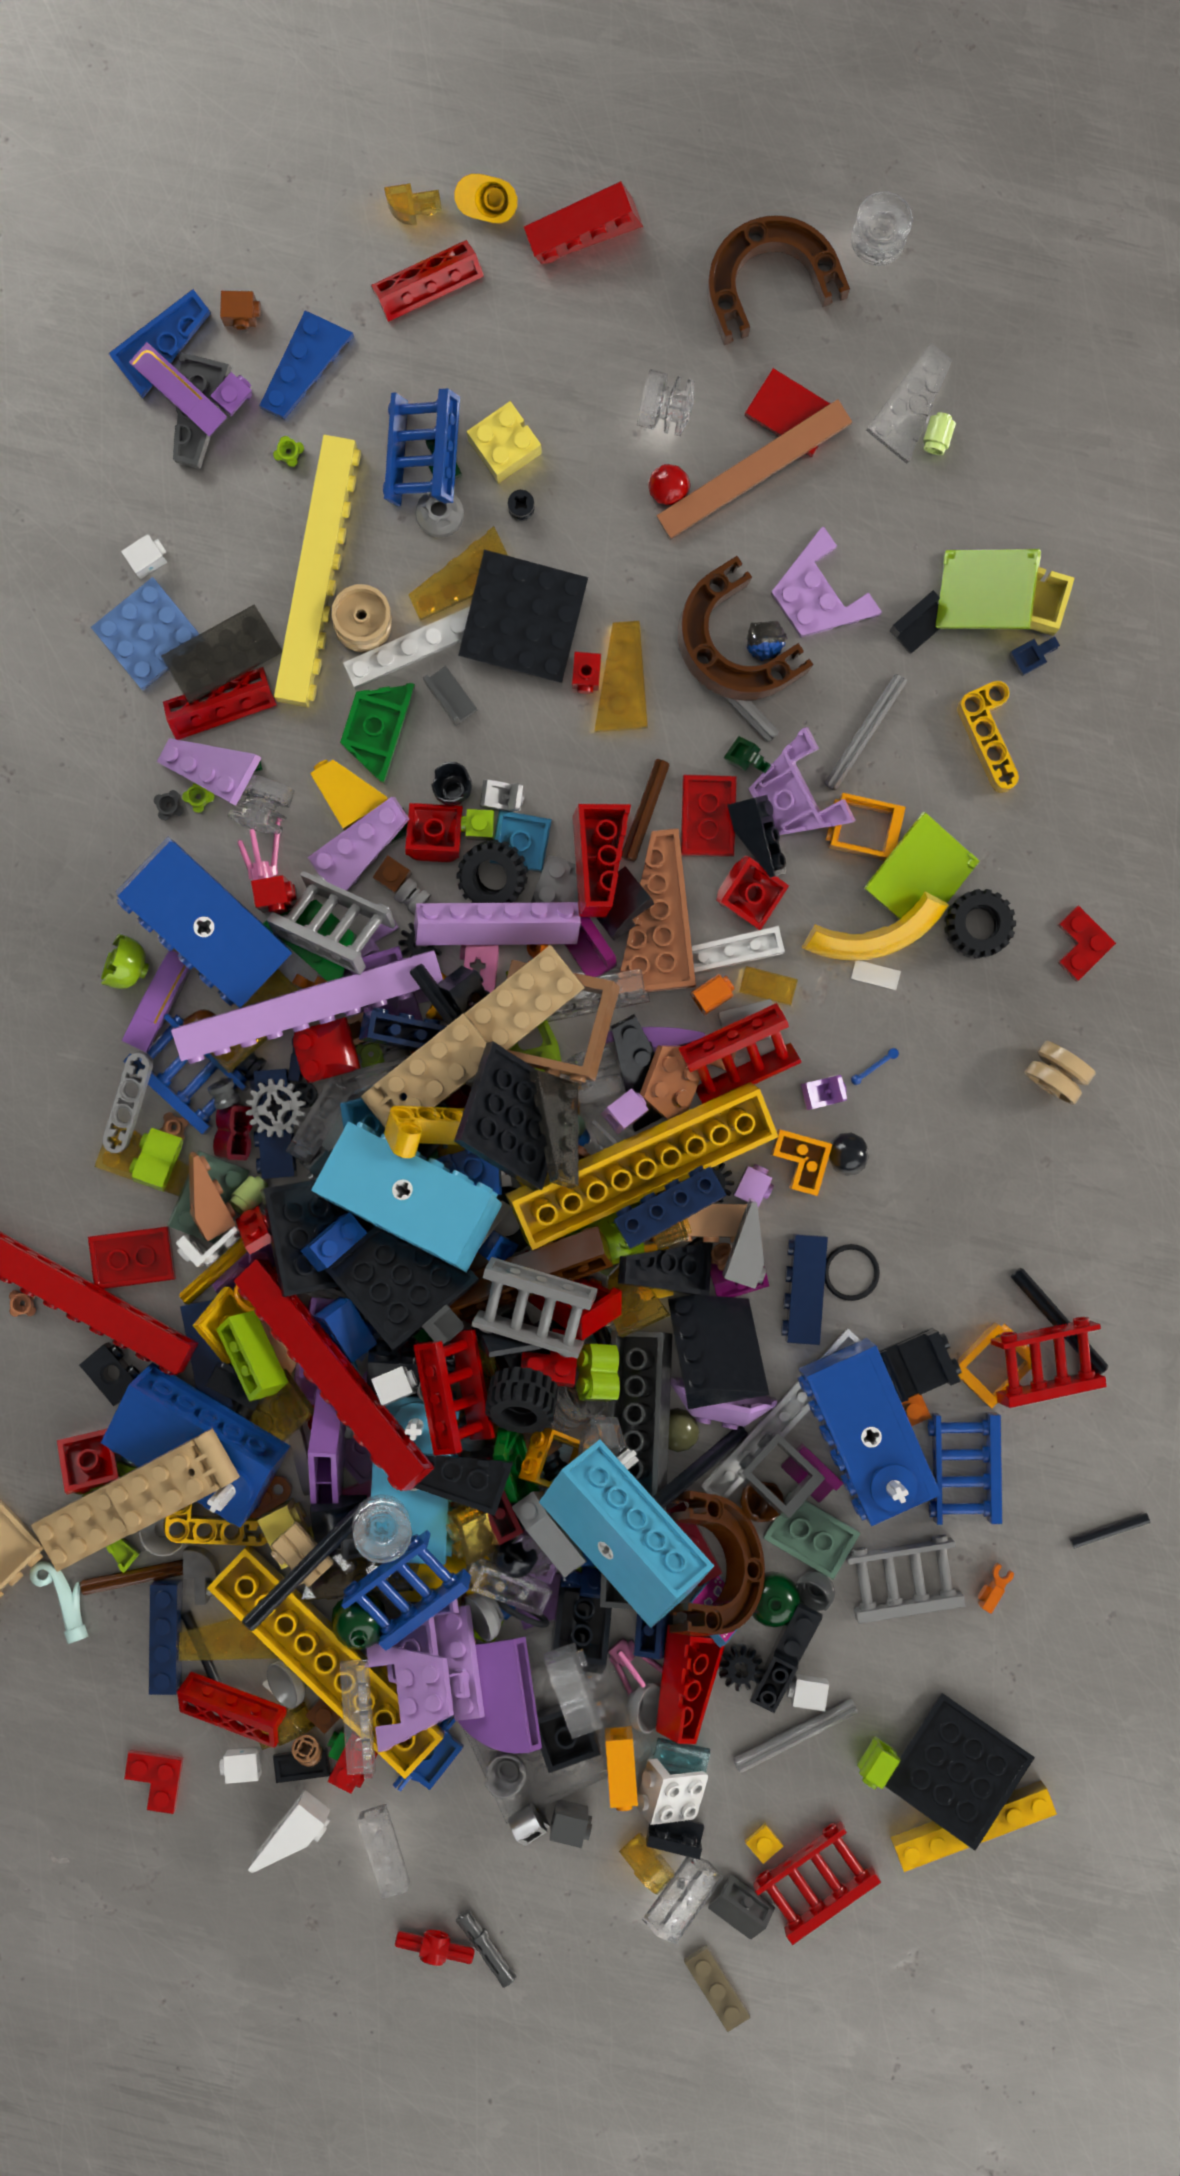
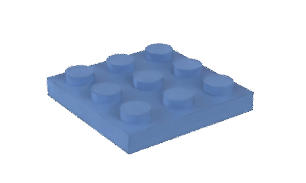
M153 577L91 626L92 630L142 690H145L205 641Z

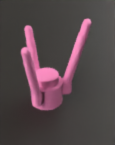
M276 821L271 866H269V861L261 862L254 829H250L255 863L251 864L243 841L238 840L249 879L258 880L278 875L277 861L280 822Z
M622 1638L608 1650L610 1655L608 1659L614 1665L629 1695L632 1689L622 1667H627L642 1688L646 1684L631 1664V1661L635 1658L633 1655L635 1643L632 1640L627 1642L625 1638ZM641 1657L662 1673L663 1667L652 1658Z

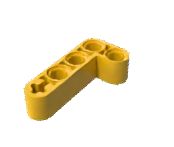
M994 681L964 695L957 705V712L990 785L995 791L1005 793L1017 784L1019 775L990 713L1000 708L1007 701L1010 693L1009 688L1002 681ZM992 689L999 691L1001 701L992 700L989 691ZM965 701L975 702L977 711L969 712L965 708ZM980 724L986 726L988 736L978 735L976 726ZM988 749L997 750L999 753L998 761L989 759L987 755ZM1002 763L1004 764V766L1001 769L998 768L996 771H994L993 768L998 767ZM1003 775V777L1008 776L1010 780L1007 783L1005 781L1000 782L999 778Z
M393 1106L388 1115L384 1136L392 1152L402 1158L415 1157L419 1143L459 1145L454 1142L465 1108Z
M192 1504L165 1517L163 1522L166 1537L175 1543L263 1546L268 1543L264 1533H260L259 1538H256L253 1533L245 1532L246 1538H243V1525L241 1528L238 1527V1532L235 1536L226 1537L224 1529L231 1523L221 1516L191 1515ZM248 1518L244 1524L248 1531L257 1530V1526H260L257 1521L259 1518ZM174 1522H181L184 1525V1529L179 1535L169 1533V1527ZM202 1523L211 1525V1531L206 1536H199L196 1532L197 1527Z

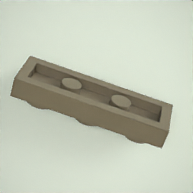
M707 1945L684 1959L685 1965L727 2032L750 2019V2013Z

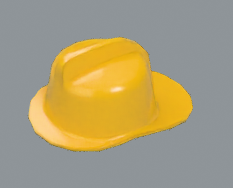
M471 173L464 176L457 183L454 191V200L458 209L464 215L491 223L506 222L515 214L518 206V197L515 189L509 182L484 174Z

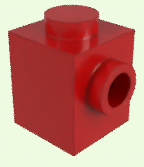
M574 652L572 689H577L578 693L593 694V690L599 691L600 653Z

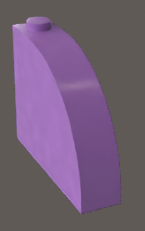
M317 1387L308 1448L311 1504L339 1503V1495H342L344 1482L346 1425L338 1419L336 1415L338 1412L332 1404L330 1405L320 1396L321 1391Z
M526 1636L476 1643L485 1717L459 1720V1724L477 1741L498 1751L530 1753L541 1749L542 1745Z

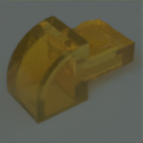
M411 183L384 187L391 214L404 224L417 225L416 214L430 216L437 211H442L439 189L412 194Z
M304 1701L294 1709L286 1708L287 1715L278 1727L279 1746L298 1738L315 1727L305 1716L308 1708ZM259 1742L262 1750L270 1747Z
M638 1833L619 1851L635 1871V1876L646 1888L656 1895L678 1877L661 1854H658L654 1848L646 1846V1838L642 1833Z

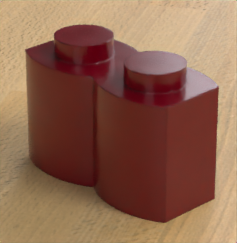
M234 1104L224 1109H217L216 1126L218 1130L213 1140L215 1156L228 1160L246 1161L251 1152L249 1133L253 1125H250V1121L254 1117L253 1115H246V1111L251 1110L252 1107Z

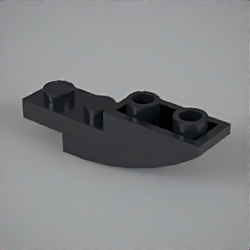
M801 1603L797 1605L791 1620L783 1626L763 1668L764 1673L760 1674V1682L756 1684L750 1702L775 1713L798 1670V1664L816 1632L823 1614Z

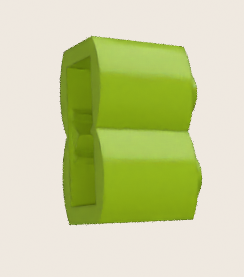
M151 1127L149 1133H144L141 1138L139 1148L142 1149L139 1158L134 1157L130 1165L129 1173H132V1180L164 1192L183 1146L182 1138Z
M583 1345L577 1358L579 1376L576 1382V1390L581 1401L604 1402L618 1400L620 1381L617 1373L619 1367L617 1345Z
M874 1737L857 1764L860 1769L859 1774L863 1777L862 1781L872 1789L876 1790L877 1787L883 1789L901 1759L897 1756V1752L893 1747Z

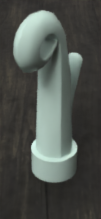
M41 1561L36 1563L30 1570V1580L34 1585L40 1587L46 1586L52 1581L54 1582L66 1630L64 1635L67 1644L88 1637L80 1612V1582L75 1583L72 1593L61 1570L57 1572L52 1562ZM40 1570L49 1572L46 1579L41 1580L38 1577Z

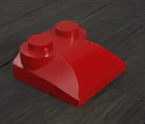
M409 803L405 854L417 861L452 862L459 858L463 806Z
M745 855L740 861L735 863L717 892L716 901L756 929L761 930L789 885L777 876L770 878L758 862Z
M347 1017L294 1032L293 1045L301 1074L308 1083L361 1069Z
M107 1429L57 1440L64 1492L67 1495L72 1493L78 1495L85 1494L92 1488L106 1485L119 1478L115 1453L101 1443Z

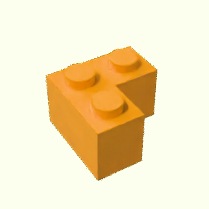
M778 1129V1137L775 1138L771 1156L796 1162L789 1188L818 1196L832 1144Z

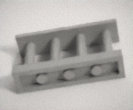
M303 871L300 876L307 889L287 915L282 917L274 912L271 913L267 919L274 935L361 975L366 968L361 957V950L380 924L392 929L396 926L391 910L384 904H374L327 882L318 874L311 875ZM316 894L327 898L309 925L301 926L296 923ZM337 904L349 908L330 935L323 936L317 932ZM358 914L370 918L352 945L346 947L339 943Z
M491 1257L483 1275L484 1279L492 1282L486 1311H478L472 1326L479 1328L485 1333L499 1334L558 1352L564 1357L578 1358L584 1341L575 1339L582 1310L591 1309L598 1289ZM503 1285L511 1286L518 1290L512 1319L496 1315ZM529 1293L545 1298L538 1327L522 1323ZM556 1301L572 1306L565 1335L549 1331Z
M935 1535L931 1537V1541L867 1551L865 1547L852 1549L846 1561L848 1564L856 1563L862 1599L860 1607L854 1608L855 1619L858 1624L965 1607L964 1595L960 1591H956L952 1586L946 1550L956 1547L955 1541L951 1537L947 1538V1535ZM936 1551L942 1590H940V1594L929 1596L925 1589L920 1553ZM909 1555L915 1594L913 1598L903 1600L902 1597H899L893 1557ZM882 1559L889 1598L886 1599V1603L876 1604V1601L872 1599L867 1561Z

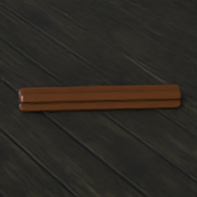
M656 759L654 761L622 852V858L628 861H636L670 766L664 760Z
M183 1560L133 1569L125 1573L119 1572L85 1579L80 1582L82 1595H89L183 1575Z

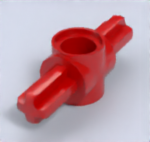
M435 1929L427 1930L424 1932V1936L398 1931L395 1940L396 1947L419 1952L422 1962L434 1966L443 1965L446 1959L471 1964L475 1953L474 1948L451 1943V1938L447 1933Z

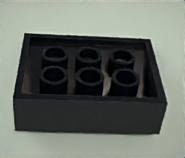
M689 1295L668 1299L688 1409L769 1395L748 1298Z

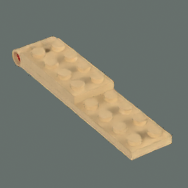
M549 945L466 1013L460 1015L374 1084L373 1087L361 1096V1099L384 1128L386 1127L390 1109L393 1106L437 1107L476 1076L486 1043L494 1041L504 1049L509 1050L584 990L585 987L555 949ZM403 1093L407 1095L406 1100L401 1098Z
M211 1428L31 1524V1527L58 1572L130 1534L132 1535L237 1480L240 1476L214 1429Z

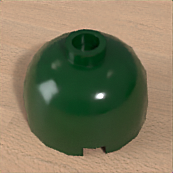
M774 1571L765 1573L762 1595L756 1610L752 1614L753 1618L762 1625L773 1628L788 1624L797 1605L801 1601L799 1590L796 1588L795 1583L783 1573Z
M365 1594L386 1616L384 1604L377 1598ZM343 1599L338 1601L332 1611V1628L338 1641L352 1649H365L376 1644L382 1635V1628L356 1601L346 1609L341 1606Z

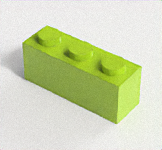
M254 1311L229 1316L216 1329L249 1402L275 1395L288 1383L285 1371L281 1367L274 1348L263 1329V1324Z

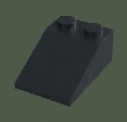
M560 1579L549 1667L603 1674L607 1665L612 1608L600 1607V1598L579 1596L580 1588L561 1586Z

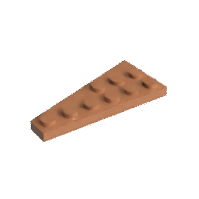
M679 829L652 831L640 885L652 898L654 905L633 919L636 926L629 930L618 980V986L620 987L618 996L696 987Z

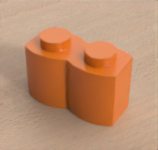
M718 974L693 990L690 995L701 1013L705 1016L733 997L732 991L735 988L727 976L722 978Z

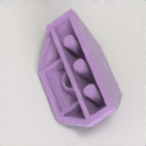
M671 1376V1386L691 1416H695V1421L711 1424V1421L714 1420L722 1422V1427L737 1430L738 1426L745 1427L777 1405L775 1397L761 1396L688 1409L682 1378Z

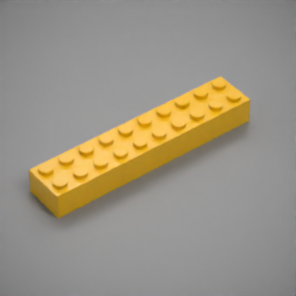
M750 1082L548 1174L542 1190H532L524 1185L507 1193L506 1197L526 1243L534 1250L615 1213L626 1206L639 1202L641 1198L652 1192L656 1194L665 1190L664 1186L676 1179L682 1182L690 1178L688 1173L701 1165L704 1169L710 1166L711 1168L777 1138L778 1134L760 1088Z
M246 1546L207 1589L242 1622L243 1618L284 1576L252 1546ZM297 1589L254 1631H251L404 1779L412 1773L443 1739L445 1731L436 1724L387 1751L378 1752L375 1727L401 1723L397 1685L389 1682L388 1677L378 1667H368V1658L359 1649L346 1647L339 1642L333 1632L332 1623Z

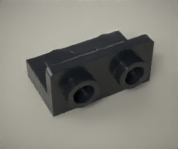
M692 1820L655 1825L649 1824L646 1834V1846L700 1860L704 1824Z

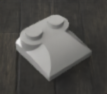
M549 854L531 903L578 902L576 864Z

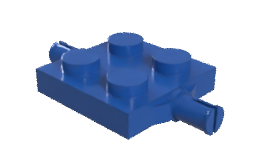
M450 1716L441 1723H437L445 1731L443 1739L406 1779L401 1775L396 1779L393 1786L395 1788L398 1786V1791H402L410 1779L420 1782L428 1790H431L463 1749L464 1745L454 1738L449 1731L456 1722L454 1716Z

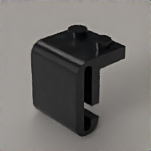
M930 1328L879 1350L901 1403L908 1401V1398L915 1394H924L946 1383L952 1386L961 1382L958 1374L962 1373L957 1360L955 1358L951 1359L947 1352V1349L951 1347L944 1333L939 1334V1331Z

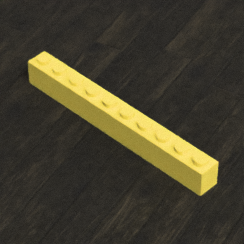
M323 434L274 698L280 703L309 708L310 701L315 700L317 686L313 685L315 674L319 675L321 669V659H318L319 650L325 647L326 633L323 632L325 622L329 623L331 616V607L328 606L329 597H334L336 590V580H333L334 571L339 570L341 563V554H338L339 544H344L346 528H343L344 518H349L351 502H348L349 492H354L356 476L352 475L354 466H359L361 450H358L355 440Z

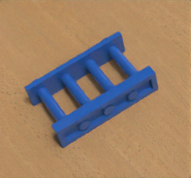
M449 388L438 390L436 402L408 404V400L398 393H391V401L388 405L389 430L383 494L384 499L395 506H401L402 494L430 492L432 497L442 503H453L460 396ZM437 413L436 426L434 428L407 430V415ZM435 439V449L432 455L405 457L406 441ZM433 466V478L431 481L403 483L404 468Z
M166 1014L163 1017L171 1025L151 1045L149 1052H146L151 1056L152 1060L173 1039L171 1030L183 1025L184 1019L176 1014L173 1017ZM212 1052L204 1054L210 1062L183 1091L175 1092L169 1085L172 1083L170 1080L188 1060L181 1061L178 1056L163 1073L159 1072L156 1074L152 1070L148 1085L203 1135H206L213 1128L209 1121L211 1120L210 1116L216 1110L213 1104L215 1099L213 1097L203 1109L199 1108L197 1111L189 1103L192 1101L190 1098L209 1077L219 1069L228 1078L233 1079L235 1084L234 1090L237 1087L242 1091H247L250 1088L245 1083L247 1079L240 1071L236 1069L234 1071L230 1070ZM131 1053L124 1059V1063H126V1060L131 1055ZM142 1058L134 1061V1064L138 1066L136 1074H138L139 1069L145 1068V1065L141 1062Z
M985 1412L986 1419H982L981 1422H941V1415L938 1413H932V1420H928V1436H932L933 1477L941 1493L933 1501H929V1517H933V1521L937 1525H943V1515L983 1514L991 1524H1002L1001 1415L997 1412ZM941 1433H982L983 1436H986V1446H982V1449H942ZM942 1460H982L983 1463H986V1473H983L982 1476L942 1477ZM942 1487H983V1490H987V1500H983V1503L942 1504Z
M428 1530L421 1535H413L406 1542L404 1548L359 1582H351L344 1590L345 1595L341 1606L346 1609L356 1601L382 1628V1635L378 1644L385 1651L469 1589L471 1575L465 1569H462L457 1574L450 1573L427 1549L431 1535ZM418 1555L443 1581L442 1585L437 1589H430L406 1563ZM395 1571H398L422 1596V1600L415 1605L409 1604L386 1578ZM377 1586L402 1612L401 1616L395 1620H389L365 1594Z

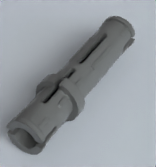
M466 1910L457 1917V1924H459L468 1937L470 1946L476 1948L490 1970L497 1977L503 1988L507 1987L515 1980L516 1974L488 1937V1931L480 1926L470 1910Z

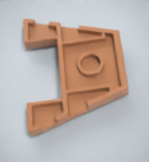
M678 1045L657 1046L640 1091V1095L646 1103L667 1120L689 1110L700 1081L697 1070L693 1072L688 1070L678 1049L682 1046ZM736 1052L731 1053L733 1060L735 1058ZM722 1059L709 1064L726 1071Z

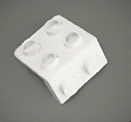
M234 1226L209 1250L195 1236L190 1234L184 1235L176 1242L179 1247L177 1252L185 1261L189 1262L191 1260L197 1267L203 1265L208 1267L223 1255L221 1251L225 1247L228 1249L241 1238L238 1226Z
M657 1758L648 1759L642 1775V1782L637 1795L638 1806L636 1807L650 1825L693 1820L698 1814L708 1775L704 1771L670 1775Z

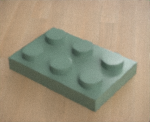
M199 1150L197 1155L199 1157L203 1155L211 1170L207 1171L211 1180L217 1179L224 1192L220 1195L224 1204L229 1202L232 1198V1193L247 1179L250 1171ZM188 1174L167 1225L205 1240L190 1214ZM223 1233L208 1242L215 1244L222 1238Z
M806 1500L789 1519L783 1518L780 1515L772 1521L763 1539L834 1580L861 1533Z

